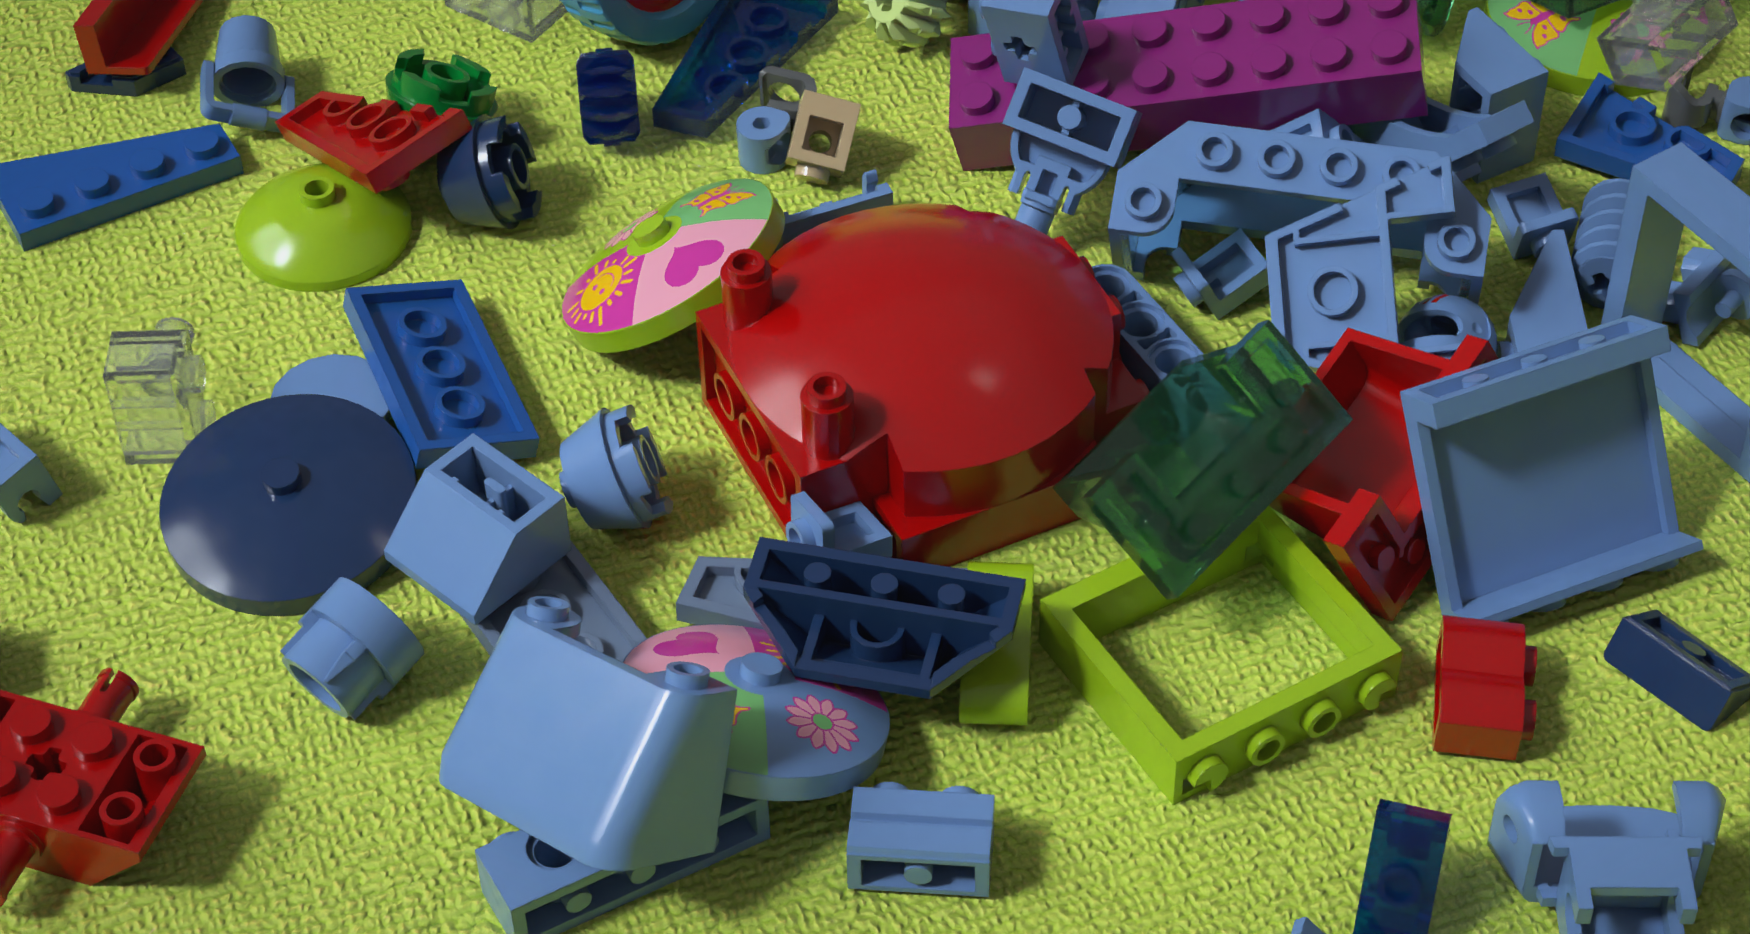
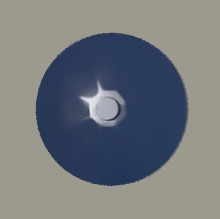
M295 394L278 396L251 403L221 417L205 428L185 447L173 464L163 486L159 510L160 527L176 569L183 579L205 598L230 610L260 616L298 615L306 613L339 577L347 578L366 588L391 567L392 564L385 559L384 549L418 483L410 452L401 436L385 419L370 409L346 399L326 395Z

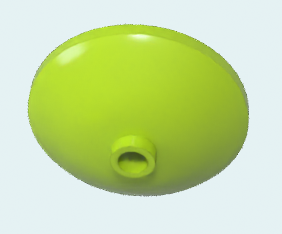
M319 163L287 171L259 188L246 201L238 214L235 224V239L238 253L245 266L265 282L294 291H333L365 282L391 266L401 256L409 243L413 227L409 202L399 187L375 194L330 166Z

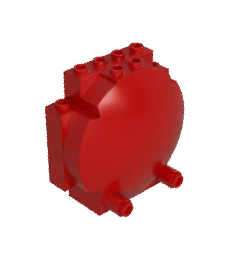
M901 204L866 209L840 216L800 234L777 250L768 261L756 250L740 249L734 251L728 256L720 270L722 303L695 312L702 401L785 535L786 524L791 521V495L805 491L824 513L861 501L893 536L892 557L890 558L951 567L1109 509L1111 480L1116 477V468L1112 455L1146 443L1148 415L1152 413L1153 403L1146 384L1141 379H1134L1122 362L1119 352L1120 331L1125 328V315L1120 302L1114 295H1107L1095 279L1089 261L1084 256L1078 257L1063 236L1052 239L1027 224L996 213L967 211L957 205Z

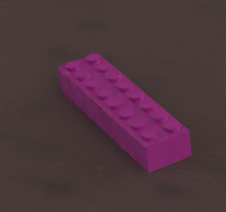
M1243 0L1082 21L1089 49L1072 86L1143 113L1128 151L1149 149L1187 121L1270 131L1318 108L1335 119L1339 124L1345 125L1428 116L1422 28L1418 0ZM989 33L951 38L949 131L963 171L1013 165L1010 142L1014 128L1002 123L1017 84L1004 82L997 56H994L991 51V37Z

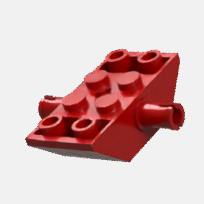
M103 669L78 710L68 709L0 690V907L7 900L8 893L25 867L92 886L140 863L206 757L205 747L202 745L119 723L131 702L139 694L137 683L124 672L118 670L110 684L109 681L114 675L113 669Z

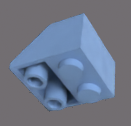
M1478 7L1468 10L1455 63L1449 107L1470 113L1493 115L1525 100L1535 122L1513 132L1518 144L1478 162L1482 172L1471 177L1477 184L1534 160L1549 73L1538 59L1532 57L1508 35L1503 27L1497 25Z
M472 433L424 470L384 549L385 559L476 626L572 550L565 497Z

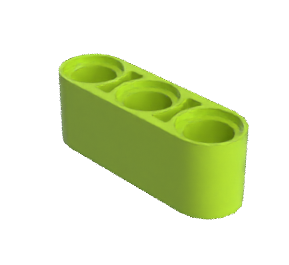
M968 561L967 570L1026 579V589L1013 639L961 676L959 723L1027 726L1034 564Z

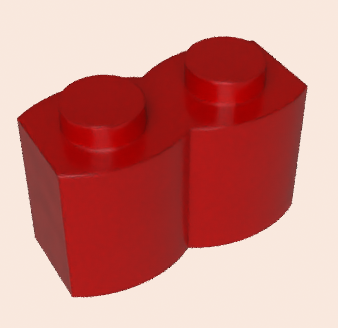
M1443 615L1435 656V698L1432 726L1433 751L1516 761L1520 741H1532L1536 724L1537 703L1536 700L1525 699V686L1532 687L1534 684L1537 666V647L1526 645L1524 624Z

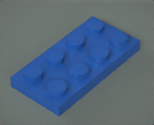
M462 279L346 288L343 309L397 429L410 452L416 469L427 468L472 433L510 459L536 457L540 438Z

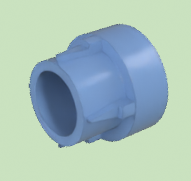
M339 577L298 621L301 628L280 650L284 655L282 662L286 669L313 697L339 716L344 718L350 716L354 720L376 697L382 700L424 655V649L419 640L392 610L365 588L344 577Z

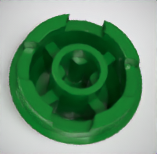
M424 49L406 50L398 55L394 70L386 75L387 99L397 101L401 110L410 111L417 103L432 105L437 115H442L449 108L463 109L469 122H472L483 114L493 117L498 109V104L495 100L497 87L489 85L490 71L476 62L453 54L449 64L435 60H424Z

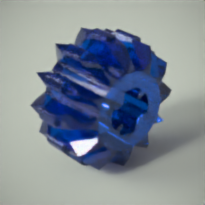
M612 48L595 49V52L581 53L576 62L583 138L589 145L604 144V147L621 146V143L636 141L640 134L633 56L628 50H613Z

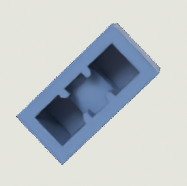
M979 0V12L981 17L985 18L991 37V51L994 56H997L1004 82L1018 84L1022 71L1026 67L1073 85L1089 49L1077 0Z

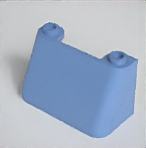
M535 596L528 599L527 605L514 609L442 751L439 772L440 784L573 859L601 870H637L715 852L737 689L709 677L710 670L697 663L671 662L667 664L666 671L646 674L573 639L580 635L582 619L578 614L569 610L570 604L563 599L550 596Z

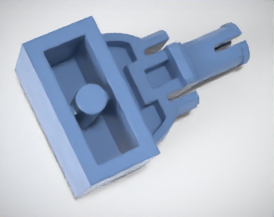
M1024 67L1002 123L1014 128L1011 136L1010 152L1015 172L1007 190L1021 194L1026 178L1030 174L1027 185L1024 187L1021 195V205L1015 220L1047 235L1053 218L1057 215L1062 205L1067 189L1069 192L1061 211L1074 216L1081 196L1098 186L1109 172L1111 166L1118 169L1122 167L1143 113Z

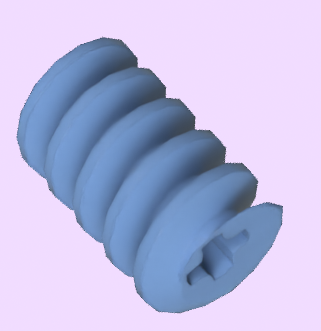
M1627 179L1603 180L1589 190L1584 197L1571 261L1580 298L1593 307L1604 309L1614 262L1630 182Z

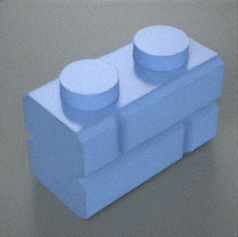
M882 782L873 787L854 786L846 854L848 889L989 897L994 842L995 795L979 794L974 789L965 786H952L942 792L909 790L906 786L896 782Z

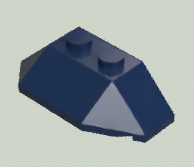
M759 537L743 585V596L795 677L931 699L1013 639L1026 589V579Z

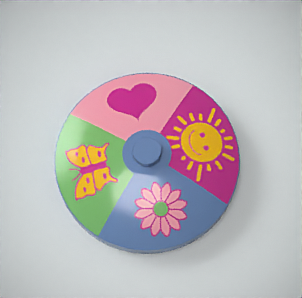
M723 624L680 627L661 632L640 642L623 660V663L646 674L666 671L667 664L671 662L697 663L710 670L709 677L737 689L723 789L725 794L768 801H804L830 797L850 790L868 779L875 772L883 757L889 734L890 718L886 703L878 690L795 677L764 629Z

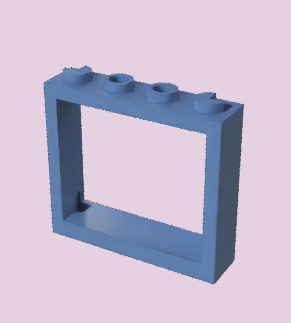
M1682 142L1632 167L1601 325L1629 315L1662 324L1684 225L1750 278V196ZM1670 340V352L1651 358L1658 404L1750 483V407Z

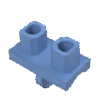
M1693 247L1683 257L1680 268L1683 282L1671 280L1663 322L1679 324L1682 344L1699 346L1724 318L1750 319V278L1715 249Z

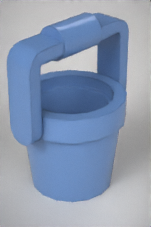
M242 15L233 17L225 21L220 27L215 61L204 60L200 73L201 114L209 120L228 123L232 126L281 133L275 121L295 109V79L293 76L285 75V70L280 62L276 31L272 24L257 16ZM214 95H215V97L218 98L220 101H215V100H214ZM281 96V113L260 108V106H268L274 103Z

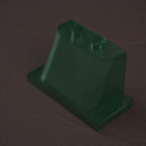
M1266 320L1254 326L1236 345L1182 360L1053 489L1079 518L1106 529L1166 599H1175L1229 547L1342 432L1353 418L1270 320Z

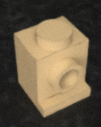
M804 90L799 102L785 164L796 167L795 177L823 185L828 184L830 176L841 178L845 171L861 104ZM814 134L825 135L830 142L829 150L824 153L813 151L809 145V138Z

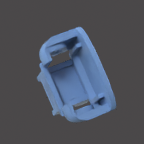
M1525 780L1510 786L1496 799L1487 846L1525 900L1539 902L1541 907L1556 908L1559 934H1685L1683 924H1694L1698 912L1697 898L1702 892L1714 852L1726 799L1717 786L1707 781H1673L1672 790L1677 814L1644 807L1614 805L1564 806L1558 781Z

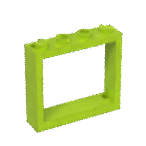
M1258 497L1040 599L1039 644L1172 805L1205 789L1211 792L1225 779L1253 765H1265L1275 759L1281 751L1309 737L1318 738L1325 735L1337 723L1365 709L1373 710L1378 708L1379 702L1395 695L1397 692L1403 650L1262 497ZM1261 562L1348 658L1182 740L1098 639Z

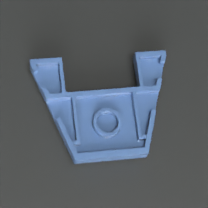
M1450 156L1439 157L1426 163L1427 167L1400 179L1397 177L1375 186V190L1342 205L1336 203L1265 235L1274 359L1278 364L1316 372L1347 328L1400 344L1390 226L1399 223L1456 217ZM1461 343L1417 347L1415 349L1450 359Z

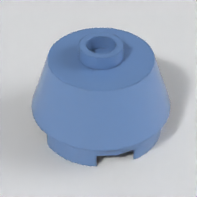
M627 405L614 411L602 408L560 444V460L563 471L559 473V479L563 493L572 508L577 507L584 521L592 529L650 528L652 520L670 514L673 510V501L669 496L660 498L657 484L660 483V477L667 475L659 449L648 426L635 430L631 421L632 418L636 417L633 405Z

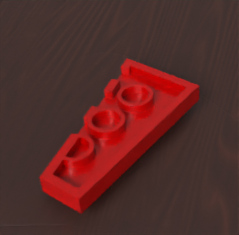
M320 91L275 121L285 141L375 194L380 191L394 189L403 184L409 178L411 170L472 129L463 109L449 108L442 115H437L432 105L417 103L410 111L401 110L398 102L395 100L382 99L380 102L368 105L364 96Z

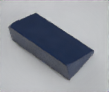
M1657 609L1623 617L1604 651L1603 657L1609 664L1705 731L1718 727L1750 699V674Z

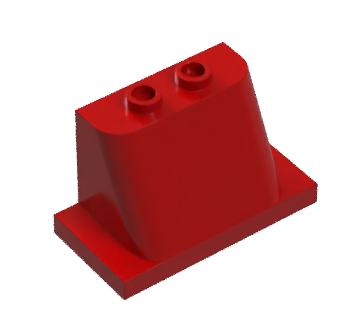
M1347 328L1316 373L1307 381L1303 391L1280 423L1272 430L1268 440L1241 476L1255 498L1262 497L1272 509L1321 537L1370 612L1393 622L1432 565L1400 391L1499 359L1488 340L1467 334L1452 357L1447 359Z

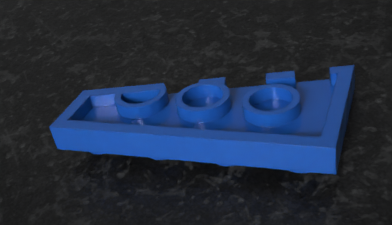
M220 123L0 163V209L25 252L244 174L241 156Z

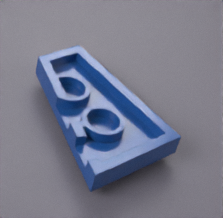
M1600 72L1556 141L1554 156L1630 180L1634 165L1680 142L1735 185L1741 177L1745 160L1690 126L1673 127L1655 116L1657 106L1642 97L1632 102L1613 91L1615 81Z

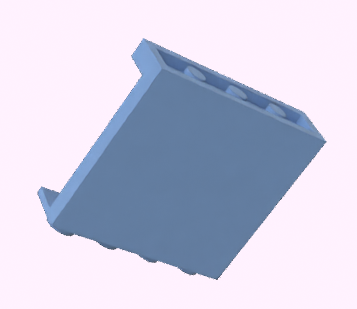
M1629 315L1400 391L1442 615L1509 622L1510 618L1529 611L1547 612L1558 609L1566 604V598L1586 591L1601 592L1617 588L1623 583V578L1642 571L1654 572L1673 568L1679 564V558L1703 550L1702 540L1679 531L1651 358L1671 351L1667 325Z

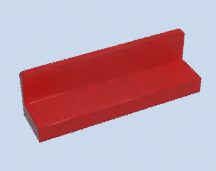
M92 0L73 25L88 74H150L204 0Z

